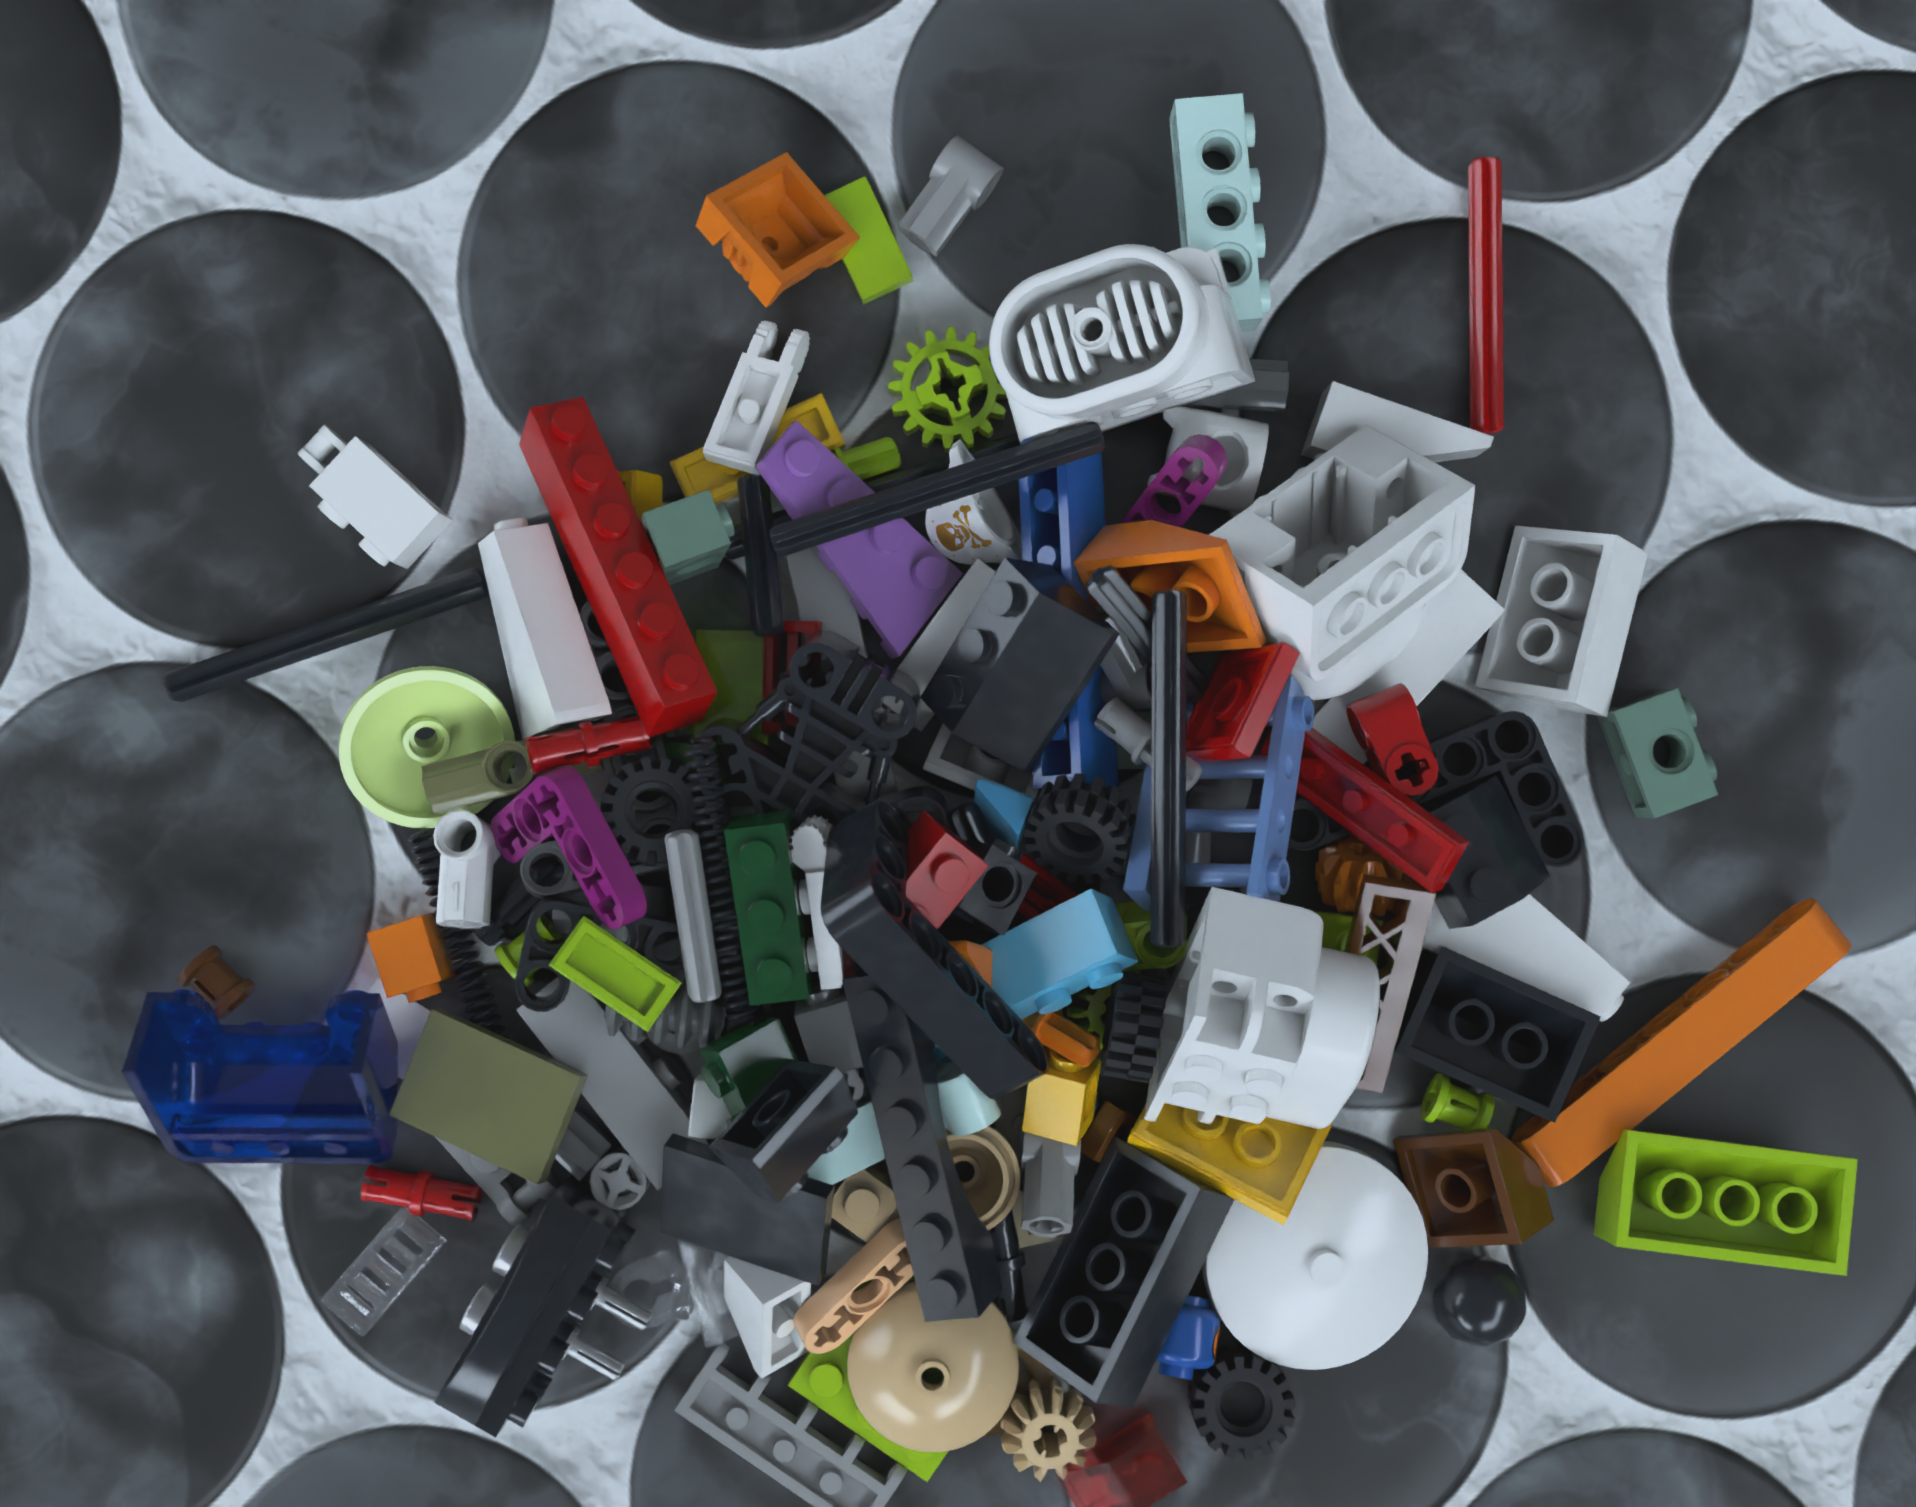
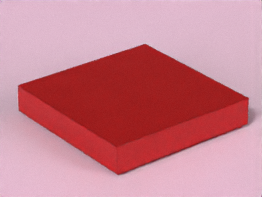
M1284 642L1264 645L1262 648H1249L1221 653L1209 677L1210 687L1204 692V697L1197 702L1186 725V754L1196 762L1251 758L1300 653Z

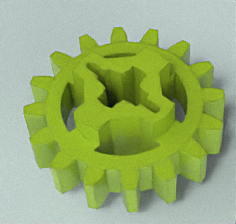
M948 327L945 340L940 341L937 340L931 330L925 331L926 346L920 349L916 344L909 341L906 344V352L910 361L895 360L893 363V371L902 377V380L888 383L889 394L902 397V400L897 401L891 406L894 417L909 416L903 426V431L907 436L915 433L918 429L923 431L922 446L928 448L935 438L942 439L945 453L950 452L956 439H961L967 449L974 447L973 433L979 431L983 436L990 438L993 435V428L988 421L989 418L1004 420L1006 415V409L996 402V400L1006 399L1007 395L1002 385L997 383L998 378L990 363L989 345L981 351L977 349V333L974 331L968 334L964 342L956 339L954 327ZM949 355L966 358L974 363V365L965 367L952 361ZM928 362L930 373L926 382L916 386V390L912 391L913 381L917 372ZM941 370H943L946 380L949 379L953 387L961 386L959 388L958 411L953 401H949L945 393L938 394L941 392ZM987 389V397L983 407L972 418L969 405L973 397L982 394V391ZM932 412L947 418L951 426L934 423L923 415Z

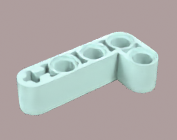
M936 1059L939 1100L944 1128H948L954 1136H966L986 1128L1000 1117L1001 1111L996 1100L986 1096L953 1061L940 1063L939 1059ZM869 1089L863 1091L862 1097L856 1105L858 1114L848 1124V1134L843 1142L833 1151L822 1154L807 1171L809 1173L808 1177L833 1185L885 1159Z

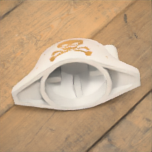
M961 440L952 445L949 452V468L975 460ZM994 488L927 509L925 519L927 534L935 548L948 559L969 565L974 564L977 558L984 563L1001 564L1004 557L1022 560L1021 534Z

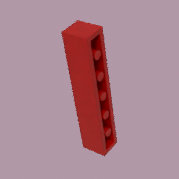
M584 397L530 407L519 446L639 717L645 726L648 737L701 722L718 691Z

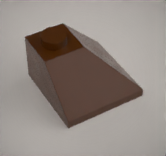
M1496 1128L1398 1136L1393 1139L1405 1186L1414 1198L1424 1221L1428 1248L1522 1244L1554 1221L1539 1165Z

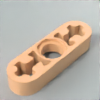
M900 1218L885 1225L796 1312L793 1320L794 1327L809 1352L820 1354L840 1346L914 1275ZM873 1279L867 1286L854 1291L860 1284Z

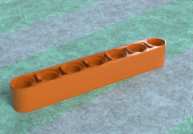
M1809 898L1793 905L1576 1080L1569 1089L1555 1123L1535 1114L1516 1130L1511 1138V1142L1539 1165L1543 1182L1547 1187H1555L1567 1182L1616 1143L1624 1129L1632 1130L1840 961L1851 949V942L1816 899Z

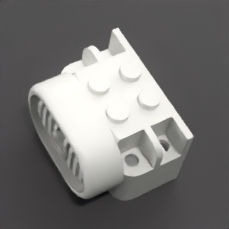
M1123 244L1103 249L1039 272L1023 280L1002 301L991 326L989 339L991 363L1000 384L1006 391L1021 445L1089 422H1097L1103 432L1164 412V409L1182 406L1255 382L1217 248L1204 252L1198 248L1185 247L1165 253L1155 247L1146 245Z
M1366 424L1308 466L1298 469L1291 478L1268 494L1257 498L1251 506L1210 534L1214 537L1226 539L1266 637L1267 642L1264 645L1284 642L1300 653L1290 674L1293 675L1302 688L1305 696H1309L1311 700H1323L1346 694L1362 685L1400 654L1419 627L1426 602L1454 580L1465 562L1468 551L1475 485Z
M1211 887L1188 938L1184 956L1177 963L1166 987L1164 997L1166 1002L1163 1012L1164 1021L1160 1032L1161 1041L1160 1047L1157 1049L1156 1065L1153 1068V1075L1149 1082L1144 1120L1155 1122L1164 1103L1197 1110V1120L1206 1124H1211L1215 1116L1220 1115L1260 1124L1268 1117L1316 1129L1329 1126L1357 1087L1370 1055L1380 1001V980L1375 963L1365 956L1322 947L1324 922L1318 914L1311 910Z

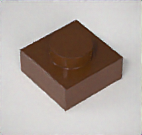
M1105 1100L1100 1111L1094 1115L1093 1121L1087 1129V1134L1081 1143V1152L1092 1160L1101 1163L1113 1136L1128 1140L1139 1114Z

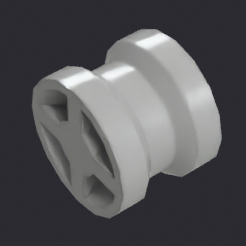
M623 1146L615 1147L604 1154L593 1168L590 1178L591 1191L596 1200L615 1210L630 1208L639 1202L651 1184V1181ZM628 1169H629V1171H630V1173H631V1175H632V1178L635 1179V1180H637V1181L631 1180V1177H630V1175H629V1173H628Z

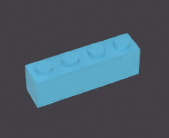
M1089 889L1007 931L1005 935H999L982 944V946L989 947V950H992V989L1021 1020L1036 1012L1048 1014L1068 1006L1072 1002L1070 995L1088 986L1091 989H1098L1111 985L1123 977V969L1139 962L1113 898L1093 889ZM935 1044L936 1059H939L940 1063L952 1062Z

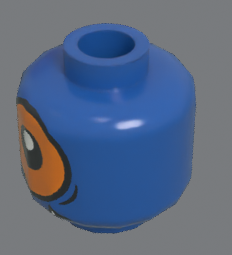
M1187 1296L1156 1361L1160 1362L1159 1374L1192 1380L1194 1369H1207L1214 1364L1221 1320L1216 1311L1208 1308L1210 1299Z

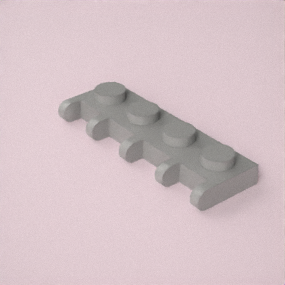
M721 1341L717 1344L674 1409L675 1412L814 1507H884L904 1478L907 1468L897 1462L890 1469L887 1477H883L856 1458L865 1439L855 1433L846 1447L842 1449L809 1426L818 1407L808 1402L798 1417L794 1416L762 1394V1391L772 1377L771 1375H767L762 1379L757 1375L750 1386L720 1365L727 1356L730 1347Z

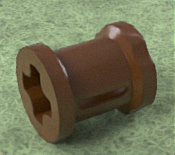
M213 945L201 952L183 969L177 978V982L182 987L191 986L213 1007L212 1014L218 1020H222L235 1011L252 994L256 985L250 978L243 979L221 958L222 950L217 945Z

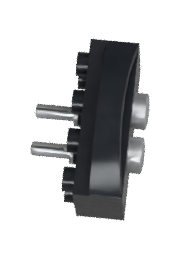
M571 1175L550 1195L531 1230L522 1224L517 1225L503 1243L492 1267V1270L503 1276L504 1279L499 1288L489 1282L484 1283L468 1305L460 1322V1329L472 1336L434 1403L496 1438L508 1420L522 1428L524 1427L553 1380L539 1370L552 1376L561 1360L567 1354L610 1379L616 1380L624 1368V1362L580 1338L578 1334L581 1329L567 1322L569 1318L581 1325L589 1310H592L596 1304L640 1330H644L648 1326L652 1318V1312L606 1287L609 1279L595 1272L598 1267L610 1273L633 1238L636 1229L623 1223L630 1208L615 1210L598 1202L592 1194L590 1183L584 1179L579 1181Z

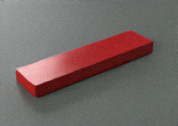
M1311 728L1310 731H1305L1296 792L1429 892L1441 891L1469 841L1314 728ZM1272 729L1258 755H1268Z

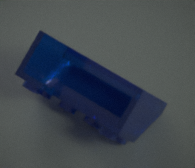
M179 989L173 992H147L122 1073L163 1146L171 1155L181 1160L195 1163L376 1164L387 1161L393 1155L397 1136V1119L389 1114L398 1094V1041L380 993L351 990L334 996L329 1000L325 1013L328 1025L317 1022H306L301 1025H268L262 1022H249L244 1025H221L212 1006L197 992L186 989Z

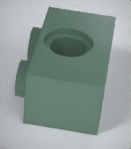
M709 490L644 512L641 518L643 529L669 585L718 568L731 544L729 537L734 535L733 523L723 503L715 505Z
M1678 688L1657 691L1609 709L1607 717L1597 715L1635 818L1655 819L1718 795L1713 782L1717 779L1716 766L1710 754L1700 747L1693 729L1697 726L1695 710L1690 701L1685 696H1681ZM1659 737L1667 741L1671 750L1670 759L1663 767L1653 757V746Z

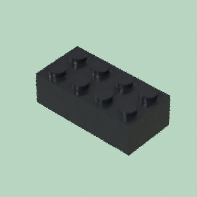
M1113 1136L1073 1218L1071 1232L1065 1234L1013 1343L1095 1403L1133 1408L1234 1199L1128 1144L1126 1139Z

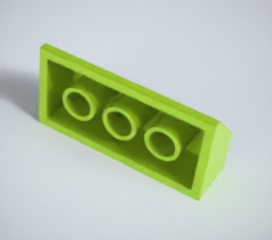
M1624 1129L1599 1178L1594 1235L1615 1247L1847 1276L1858 1159Z

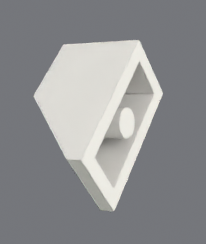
M729 1256L724 1259V1298L753 1368L762 1379L808 1352L794 1327L793 1320L799 1308L811 1297V1283Z

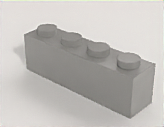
M558 977L539 991L536 996L552 994L558 987ZM570 981L565 1000L557 1008L547 1012H536L526 1008L524 1005L520 1006L516 1011L556 1061L588 1075L581 1094L657 1190L662 1187L664 1144L673 1133L708 1145L715 1141V1139L688 1137L691 1102L678 1087L682 1083L679 1073L664 1056L661 1055L657 1059L643 1043L647 1038L644 1032L638 1041L631 1039L629 1022L624 1021L617 1034L609 1036L606 1018H604L605 1003Z

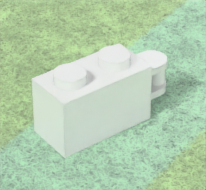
M324 424L297 453L319 474L309 485L323 499L317 507L342 529L350 523L364 536L359 546L384 567L391 561L408 569L453 521L373 446L357 436L347 443ZM336 447L340 453L326 466L322 461Z

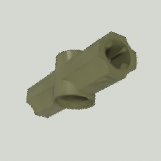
M573 726V727H569V728H566V729H562V730H558V731L546 733V735H547V734H552V733H557V732H562V731L569 730V729H574V728H577V726ZM526 739L516 742L502 741L489 749L421 766L422 783L426 798L430 803L433 814L436 815L509 795H518L537 777L559 769L555 768L540 772L539 774H533L527 753ZM513 753H520L527 762L526 774L519 782L508 784L501 775L502 762L507 756ZM600 759L599 765L588 768L585 763L570 765L581 777L605 770L603 759Z

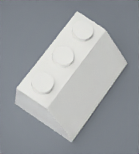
M1515 525L1496 600L1505 611L1489 628L1475 687L1555 709L1607 717L1648 553L1614 534Z

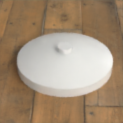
M1324 1141L1284 1225L1234 1200L1202 1265L1203 1279L1211 1303L1223 1323L1233 1336L1253 1353L1270 1362L1294 1369L1319 1370L1339 1367L1359 1360L1377 1350L1401 1328L1410 1316L1421 1294L1428 1264L1427 1233L1422 1215L1414 1198L1405 1185L1388 1168L1361 1150L1348 1145Z

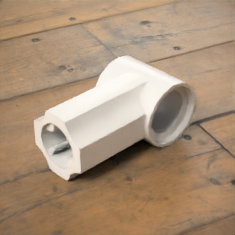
M461 809L450 811L441 817L436 824L433 834L434 845L441 854L436 924L443 927L478 929L483 926H490L493 864L500 857V852L495 845L491 825L470 811ZM476 830L474 844L466 851L461 852L460 846L464 836L470 831Z

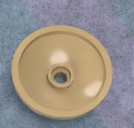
M915 1279L907 1281L853 1333L848 1352L847 1369L849 1385L856 1405L864 1418L878 1433L908 1449L921 1452H944L973 1443L999 1422L1014 1396L1018 1381L1019 1360L1017 1345L1013 1343L1015 1338L1013 1331L1004 1314L993 1301L981 1316L977 1318L925 1322ZM935 1367L942 1371L944 1377L936 1384H929L922 1378V1373L927 1368Z

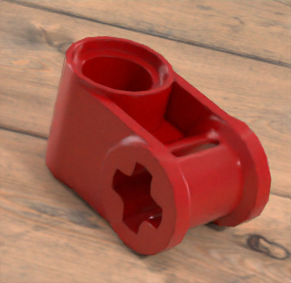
M1396 684L1346 705V714L1352 732L1363 749L1374 773L1407 797L1423 794L1432 788L1437 780L1439 771L1437 759L1422 728L1420 714L1414 699L1404 684ZM1402 762L1404 764L1413 762L1416 766L1417 772L1409 777L1410 780H1398L1395 770L1403 766Z

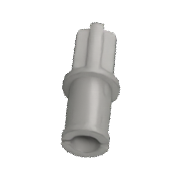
M1113 698L1098 714L1097 717L1099 719L1095 721V727L1132 755L1131 761L1135 765L1146 763L1151 767L1152 724L1135 713L1120 698ZM1187 754L1186 792L1195 785L1203 772L1200 765Z

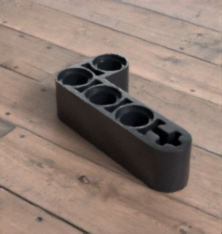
M549 897L540 900L531 909L515 978L516 995L526 1008L536 1012H547L557 1008L565 1000L571 980L550 967L549 964L583 916L599 927L603 924L589 902L563 897ZM560 910L569 916L571 928L564 937L558 940H550L539 933L537 921L546 911ZM645 913L642 918L625 925L628 928V938L625 943L627 946L671 976L685 979L682 954L672 961H663L658 959L653 953L655 940L665 932L678 933L676 919ZM726 928L720 930L713 929V936L734 931ZM740 938L724 941L714 940L715 948L726 943H737L740 941ZM735 949L734 952L738 955L742 953V950ZM738 960V962L728 963L726 967L740 966L744 963ZM536 968H548L557 974L559 984L552 994L536 996L527 990L525 985L526 976ZM740 971L730 975L719 974L720 983L727 978L743 977L745 972Z

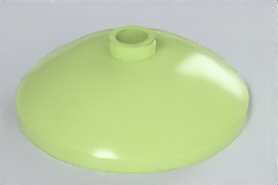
M411 667L396 671L377 680L353 702L340 730L338 743L339 761L343 777L356 799L370 812L400 826L421 829L435 828L441 817L450 811L437 815L433 814L424 791L421 766L489 749L502 741H515L511 720L502 702L493 691L476 678L446 667ZM423 727H429L435 731V734L426 740L415 736V733ZM515 753L507 756L501 765V775L506 782L510 776L509 769H512ZM493 800L460 809L477 814Z

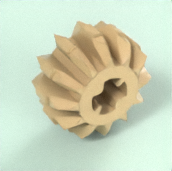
M1056 1377L1050 1383L1048 1390H1041L1040 1384L1032 1379L1029 1383L1030 1395L1027 1397L1015 1392L1010 1403L1013 1410H1007L1000 1419L1001 1428L1006 1431L1001 1436L1002 1448L1006 1454H1014L1013 1463L1019 1472L1033 1465L1034 1476L1040 1482L1046 1476L1048 1469H1055L1056 1474L1064 1480L1067 1475L1066 1464L1070 1462L1084 1468L1087 1459L1083 1449L1095 1447V1431L1090 1428L1095 1422L1094 1412L1089 1405H1082L1084 1401L1082 1393L1076 1388L1063 1393L1062 1383ZM1053 1425L1054 1431L1043 1433L1042 1427Z

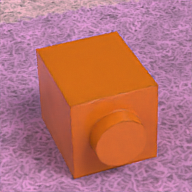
M433 913L420 915L366 933L387 999L405 993L408 1003H412L442 993L439 981L455 976V972L450 969L452 966L451 960L447 959L448 950L443 948L445 941L440 938L441 928L436 927V917L432 916Z

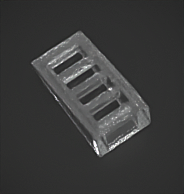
M401 1207L321 1298V1302L357 1334L365 1336L376 1326L448 1240L421 1217L411 1215L409 1208ZM399 1229L423 1249L418 1257L393 1236ZM382 1248L407 1268L403 1274L378 1254ZM366 1267L391 1287L386 1293L362 1273ZM351 1286L374 1307H370L358 1295H356L352 1290H350L349 1287Z

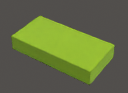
M866 176L824 195L860 236L847 255L842 258V261L863 305L913 282V275Z
M585 916L582 917L549 964L557 972L646 1032L650 1030L682 984V982Z

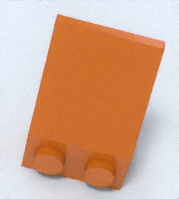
M1154 520L1105 525L1073 562L1093 608L1099 604L1087 591L1086 583L1092 577V573L1095 570L1109 565L1116 568L1151 611L1152 597L1155 592L1160 590H1179L1185 592L1187 595V653L1262 648L1267 642L1226 539Z

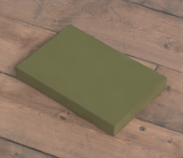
M435 1008L431 1009L389 1115L538 1185L547 1180L588 1075L446 1010Z

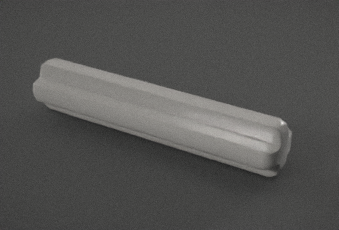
M692 829L676 830L666 834L664 841L687 992L693 1002H706L719 998L722 990L699 836Z

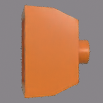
M787 152L706 195L695 225L712 246L722 241L723 256L730 260L734 269L742 275L745 281L749 282L748 288L766 308L772 305L784 290L806 278L816 269L829 267L844 258L860 238Z

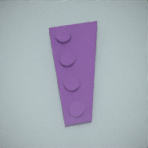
M797 420L787 427L755 466L792 520L875 493ZM903 518L817 545L820 550L817 553L818 557L829 572L835 571L853 597L850 600L851 604L863 620L868 618L883 641L880 642V645L891 660L903 653L963 574Z

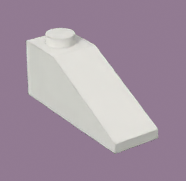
M1332 381L1322 392L1301 455L1315 461L1366 424L1433 462L1477 457L1491 447L1494 437Z

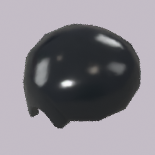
M1485 1256L1474 1257L1471 1260L1465 1259L1451 1266L1447 1278L1441 1286L1434 1290L1433 1294L1437 1321L1452 1338L1471 1345L1487 1346L1508 1340L1518 1330L1526 1315L1525 1287L1522 1281L1508 1264Z

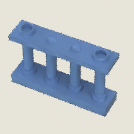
M1292 674L1289 675L1266 726H1272L1268 755H1252L1251 758L1197 762L1203 770L1199 779H1264L1260 809H1186V832L1256 833L1251 864L1186 863L1185 887L1247 888L1246 893L1250 896L1280 902L1281 895L1287 893L1290 884V869L1286 857L1305 731L1311 730L1314 721L1313 702L1309 696H1305L1304 691ZM1195 701L1186 703V725L1197 704ZM1146 764L1123 890L1145 912H1151V767Z

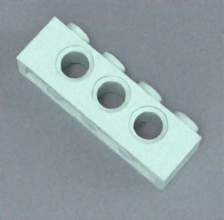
M1243 93L1175 99L1169 121L1181 248L1194 247L1204 252L1217 248L1221 261L1231 262L1237 267L1240 279L1227 283L1241 332L1255 331L1263 319V313H1269L1271 300L1268 279H1259L1258 258H1264L1265 231L1262 223L1254 224L1253 203L1260 200V176L1258 168H1249L1248 147H1254L1255 120L1253 112L1244 113ZM1210 151L1220 152L1226 156L1230 167L1224 170H1213L1204 163L1202 155ZM1214 206H1223L1232 212L1235 223L1229 226H1218L1210 220L1207 210Z

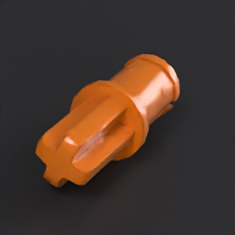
M1062 1009L1048 1014L1036 1012L1022 1019L1037 1036L1043 1047H1049L1080 1067H1088L1100 1053L1101 1040L1099 1037L1064 1017Z

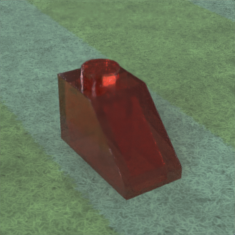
M1151 1412L1085 1452L1087 1460L1084 1468L1069 1462L1066 1464L1067 1475L1063 1480L1057 1475L1075 1507H1149L1188 1483L1179 1457Z

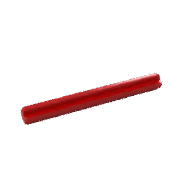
M1479 157L1473 159L1468 167L1470 429L1492 435L1502 431L1504 427L1502 162L1497 157Z

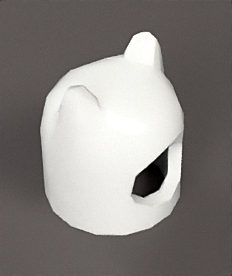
M1181 406L1164 409L1163 420L1173 429L1165 463L1183 441L1189 436L1197 434L1207 435L1217 440L1227 454L1228 467L1224 475L1202 501L1201 505L1241 513L1251 506L1263 468L1269 425L1235 416ZM1196 457L1182 477L1188 479L1191 483L1206 463ZM1157 474L1151 475L1149 477L1147 484L1148 486ZM1156 492L1158 494L1176 498L1173 494L1169 492Z

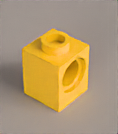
M1046 1046L1044 1050L1048 1058V1072L1028 1083L1022 1131L1077 1146L1093 1121L1101 1059H1094L1088 1067H1080Z

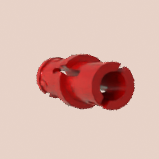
M639 714L633 717L592 725L590 720L578 722L577 728L526 737V747L533 774H539L540 772L566 765L570 766L585 763L587 768L600 764V759L626 753L650 750V739Z
M370 1165L364 1177L369 1178L371 1183L386 1186L383 1187L362 1182L361 1186L362 1201H373L409 1208L411 1215L421 1217L426 1212L467 1219L469 1222L476 1220L479 1209L475 1208L473 1203L458 1200L481 1204L483 1190L479 1185L473 1186L436 1179L435 1174L430 1171L421 1170L418 1175L380 1168L377 1165Z

